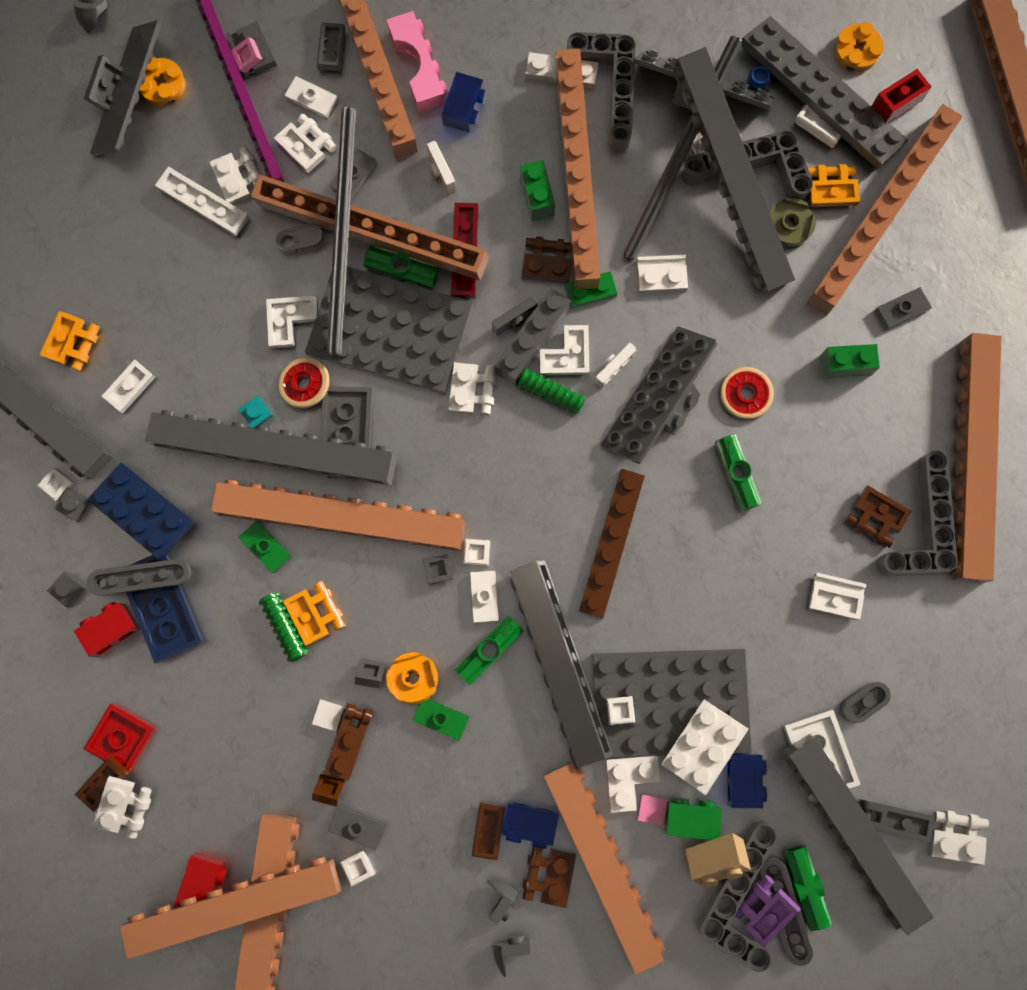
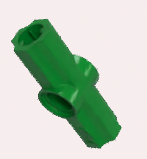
M373 246L367 249L363 263L365 268L393 276L395 280L412 282L433 289L439 273L438 267L410 259L404 253L394 254ZM400 264L407 265V268L403 271L396 270V267Z
M736 434L715 441L725 469V478L731 485L740 511H746L761 505V499L751 476V466L745 460ZM733 468H740L744 474L743 478L735 477L732 471Z
M508 615L480 642L455 671L465 682L471 685L524 630ZM488 643L495 645L497 649L495 656L487 658L482 654L483 646Z
M802 845L789 848L784 851L793 879L792 884L798 902L801 903L810 931L826 929L832 925L823 897L825 896V890L818 873L814 870L807 846Z

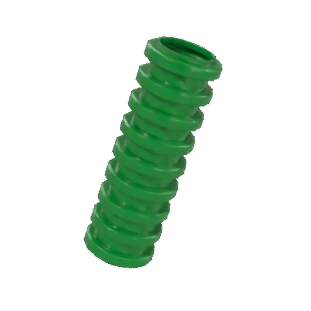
M529 368L522 372L517 384L519 389L523 387L526 392L531 391L532 395L538 394V398L542 399L544 397L546 402L552 401L553 405L558 404L561 409L565 407L567 412L573 411V415H577L580 412L586 399L585 395L579 396L577 391L573 393L571 388L565 389L564 385L561 384L559 386L556 381L552 383L550 378L544 379L543 375L538 376L535 371L531 373Z
M273 592L261 598L259 605L264 607L262 611L267 614L265 617L267 620H270L269 625L270 627L273 626V633L277 634L276 640L281 642L279 644L280 648H284L283 654L288 656L287 662H293L305 656L308 650L304 649L303 646L305 644L303 641H300L301 636L300 634L297 635L296 632L298 630L296 627H293L294 622L293 620L290 621L289 618L291 616L289 613H286L287 608L286 606L283 607V600L279 599L280 593Z

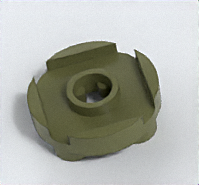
M786 198L782 202L775 204L769 211L782 246H802L814 232L816 226L815 214H812L809 205L803 200ZM789 218H793V222L796 223L797 226L789 227L787 226L785 221H788Z

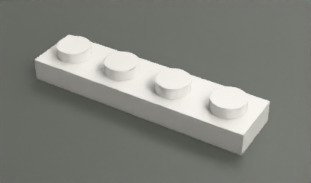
M167 167L155 184L159 191L236 237L250 218L247 213L170 167Z

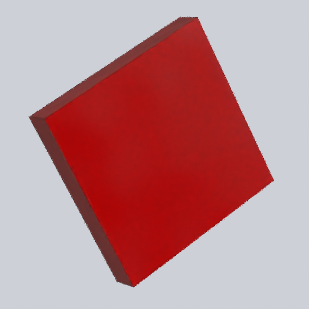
M110 703L83 749L103 761L112 755L122 766L131 772L156 728L117 705Z

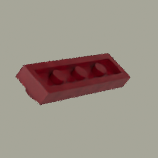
M454 203V240L477 247L478 203ZM452 272L451 296L476 298V279Z

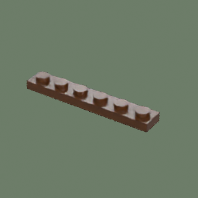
M625 469L620 470L579 612L601 619L604 618L645 475Z

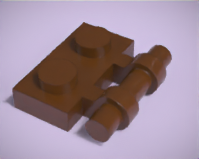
M536 236V238L526 237L525 247L535 248L534 254L524 253L522 279L561 284L569 283L572 259L563 257V252H571L570 242H565V239H558V241L544 240L540 236ZM542 249L556 251V256L542 255Z
M867 485L853 507L861 512L860 517L857 518L849 514L845 522L853 526L852 529L858 533L863 532L871 537L872 541L876 544H883L890 548L894 539L887 536L888 531L892 530L895 533H899L912 511ZM869 518L881 524L878 530L867 524Z
M533 845L531 855H528L527 864H529L527 878L523 879L522 888H524L523 899L533 901L534 891L542 892L540 903L566 908L576 853L550 848L549 858L541 857L543 847ZM539 867L547 868L544 882L537 881Z

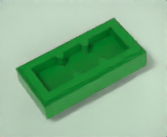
M257 520L238 537L273 574L292 557Z
M428 699L419 704L412 721L460 741L470 716Z

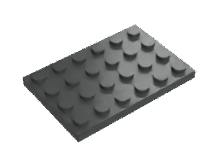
M347 266L342 352L338 356L327 354L331 271L317 313V320L314 322L305 349L306 355L445 394L473 302Z
M745 649L592 654L594 701L613 755L610 757L668 755L704 699L749 729L734 753H752ZM632 696L635 722L609 725L606 699Z

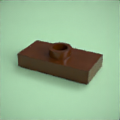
M111 755L74 795L94 812L99 807L108 777L112 776L124 780L130 772Z
M480 802L472 856L492 860L498 859L505 806Z

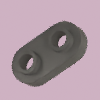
M881 682L868 683L844 701L842 705L844 717L850 722H864L889 703L891 698L889 688ZM873 690H876L878 692V698L876 700H874L871 696ZM853 705L858 707V713L855 715L851 712Z

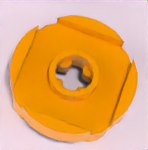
M869 22L852 24L844 28L840 32L834 48L838 62L844 67L855 68L853 71L858 72L872 68L884 51L882 37ZM856 44H861L863 46V51H860V49H854V46Z
M153 57L145 72L146 79L141 85L139 92L150 104L165 106L168 105L167 102L173 99L176 101L182 96L185 90V78L180 67L172 60L166 58L156 59ZM159 78H164L166 83H161L160 86H157L156 81Z
M409 652L402 654L393 661L394 664L390 670L388 669L386 675L388 689L400 703L409 705L420 704L436 693L438 684L437 669L429 658L422 656L420 653ZM414 672L415 676H419L415 684L406 683L410 673Z

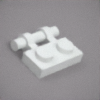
M301 114L298 117V122L301 124L299 128L290 123L274 137V140L296 163L309 173L325 158L324 154L320 151L322 148H326L332 153L337 146L332 142V137L326 132L323 133L312 118L309 119L306 115ZM312 134L316 140L311 142L306 135Z
M246 146L239 149L241 157L236 161L232 153L210 161L224 197L232 205L251 198L248 189L255 187L259 174L262 175L255 166L256 160L254 155L249 152ZM243 169H247L249 174L245 179H243L240 173Z
M454 362L449 412L473 414L474 405H480V414L490 415L491 406L494 405V397H492L493 385L496 384L497 376H495V366L486 365L485 374L480 375L478 374V365ZM477 384H484L482 396H475Z
M109 776L92 827L119 833L121 825H125L128 827L127 837L136 838L138 831L143 828L145 810L149 808L151 803L149 798L151 789L142 787L140 793L137 794L132 792L134 782ZM128 804L135 807L133 814L126 813Z
M949 810L944 812L935 811L934 821L942 823V830L933 829L929 855L985 865L987 838L977 836V830H987L989 828L988 819L979 818L978 815L968 814L967 816L957 815L954 811ZM954 826H966L965 834L953 832Z

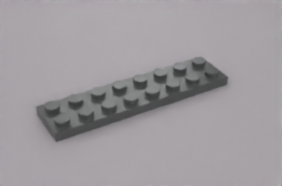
M771 16L742 37L741 46L877 170L907 143L908 139L889 122H885L882 115L873 109Z

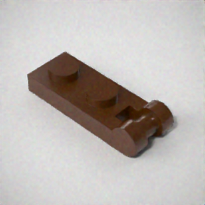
M346 704L323 770L325 774L349 781L367 725L372 717V710L365 708L360 710L353 704ZM352 718L359 720L357 727L349 725Z

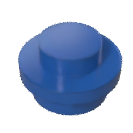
M764 66L753 68L747 78L750 87L755 90L758 88L766 89L771 83L770 71Z

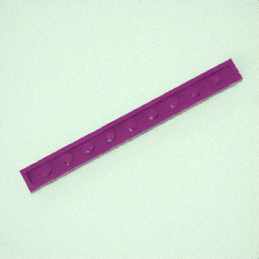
M200 0L202 5L198 9L203 21H209L210 25L206 26L211 40L216 39L218 45L214 48L219 60L224 59L226 66L222 67L228 81L233 80L235 85L230 87L236 101L241 100L243 106L239 107L244 121L249 120L251 127L247 128L253 142L257 140L259 144L256 152L260 161H266L268 168L264 169L265 174L269 178L285 183L211 0Z

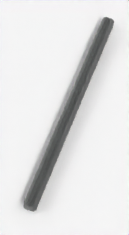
M730 37L715 67L720 85H722L742 45V39L739 37ZM691 117L624 251V256L631 260L636 259L699 132V128L696 129L694 127Z
M343 107L341 109L327 354L335 356L341 355L356 122V110L352 107Z

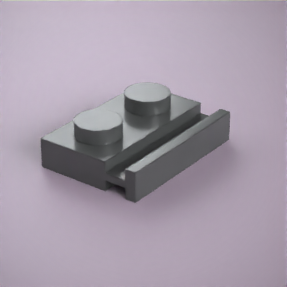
M257 21L237 29L231 35L229 33L226 34L232 49L247 37H250L255 41L263 60L244 73L245 78H248V75L252 73L257 74L277 65Z

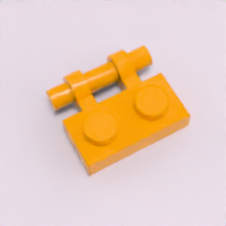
M838 164L837 167L817 165L816 167L808 168L811 177H816L817 181H812L813 186L809 193L810 207L857 206L860 203L858 179H848V176L856 175V166ZM837 176L838 180H827V177Z
M59 311L40 356L65 366L69 357L74 358L71 368L81 371L83 364L88 362V353L92 344H96L98 339L97 333L100 327L90 323L87 331L82 330L85 321ZM79 337L82 338L83 341L81 343L79 350L77 351L73 348Z
M323 581L314 585L317 594L313 597L310 596L307 589H304L283 601L305 646H309L329 635L325 625L332 622L336 631L345 626L341 619L343 615L340 609H336L331 599L333 595L329 589H326ZM321 602L327 612V615L323 617L320 616L315 606Z

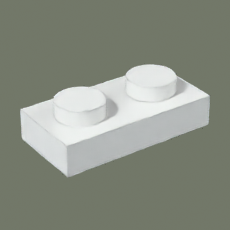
M134 360L106 390L102 397L123 414L153 381L155 376Z

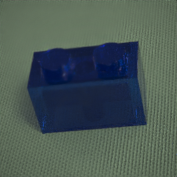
M456 72L442 111L444 126L470 133L472 125H476L479 119L480 112L477 111L479 104H484L487 90L484 89L483 79Z
M732 754L727 762V806L731 808L763 809V802H767V788L763 786V775L767 773V764L761 754Z
M508 801L501 835H505L506 840L510 842L521 843V840L524 839L532 841L531 846L546 849L547 845L553 846L559 812Z

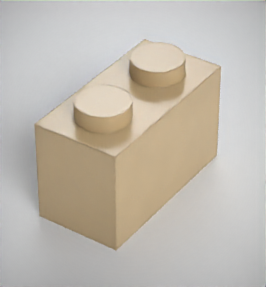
M734 833L685 849L692 880L704 887L716 886L719 884L718 881L726 878H740L743 876L742 873L751 870L744 840Z

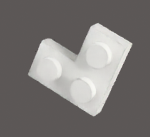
M315 295L266 299L268 345L270 349L295 347L293 324L315 322L317 320Z
M564 325V349H540V375H589L588 325Z
M658 756L606 759L610 812L637 811L635 784L660 782Z

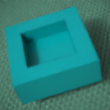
M258 395L238 409L252 429H255L256 426H261L273 417Z

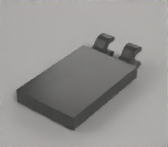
M372 387L328 388L326 395L322 399L320 440L327 441L328 438H336L342 440V444L351 445L352 442H360L366 444V448H370L373 404ZM327 475V478H338V477L328 476V475Z

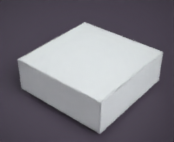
M53 467L37 487L54 501L59 502L66 489L71 488L75 483Z
M465 539L463 564L489 566L490 540Z
M632 696L606 699L609 725L635 722Z
M320 699L312 724L337 732L345 707Z
M365 850L340 862L350 886L375 875Z

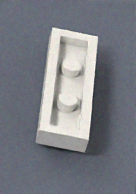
M529 52L526 78L557 83L556 56ZM581 60L583 87L595 89L599 62Z

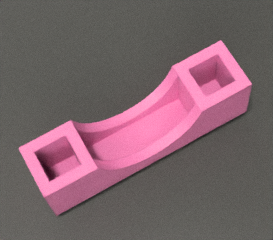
M413 11L387 19L388 31L396 52L409 54L420 63L417 75L409 81L411 94L418 112L422 113L445 105L444 95L448 94L446 85L443 80L439 81L437 75L440 74L436 60H431L429 55L432 54L429 40L423 39L422 34L425 32L421 19L416 20Z

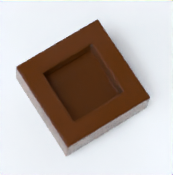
M320 774L312 793V800L337 807L345 786V780Z

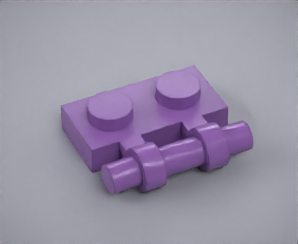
M768 875L761 881L758 880L752 886L753 890L744 898L735 915L737 919H741L746 915L751 920L744 928L764 948L801 909L783 890L780 889L774 896L769 892V888L774 884V881ZM761 899L766 905L758 912L754 908V904Z

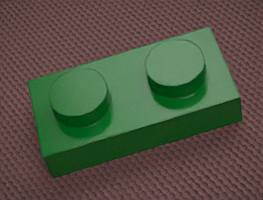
M611 271L600 274L598 288L574 290L573 281L564 284L567 298L571 300V309L617 297L618 294Z

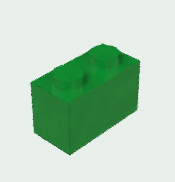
M544 160L520 165V180L531 221L554 216L555 201Z
M877 344L827 347L821 354L823 378L873 375L880 368Z
M674 797V801H668L664 833L669 836L704 840L719 838L722 809L715 806L714 801L700 800L699 804H691L688 798Z

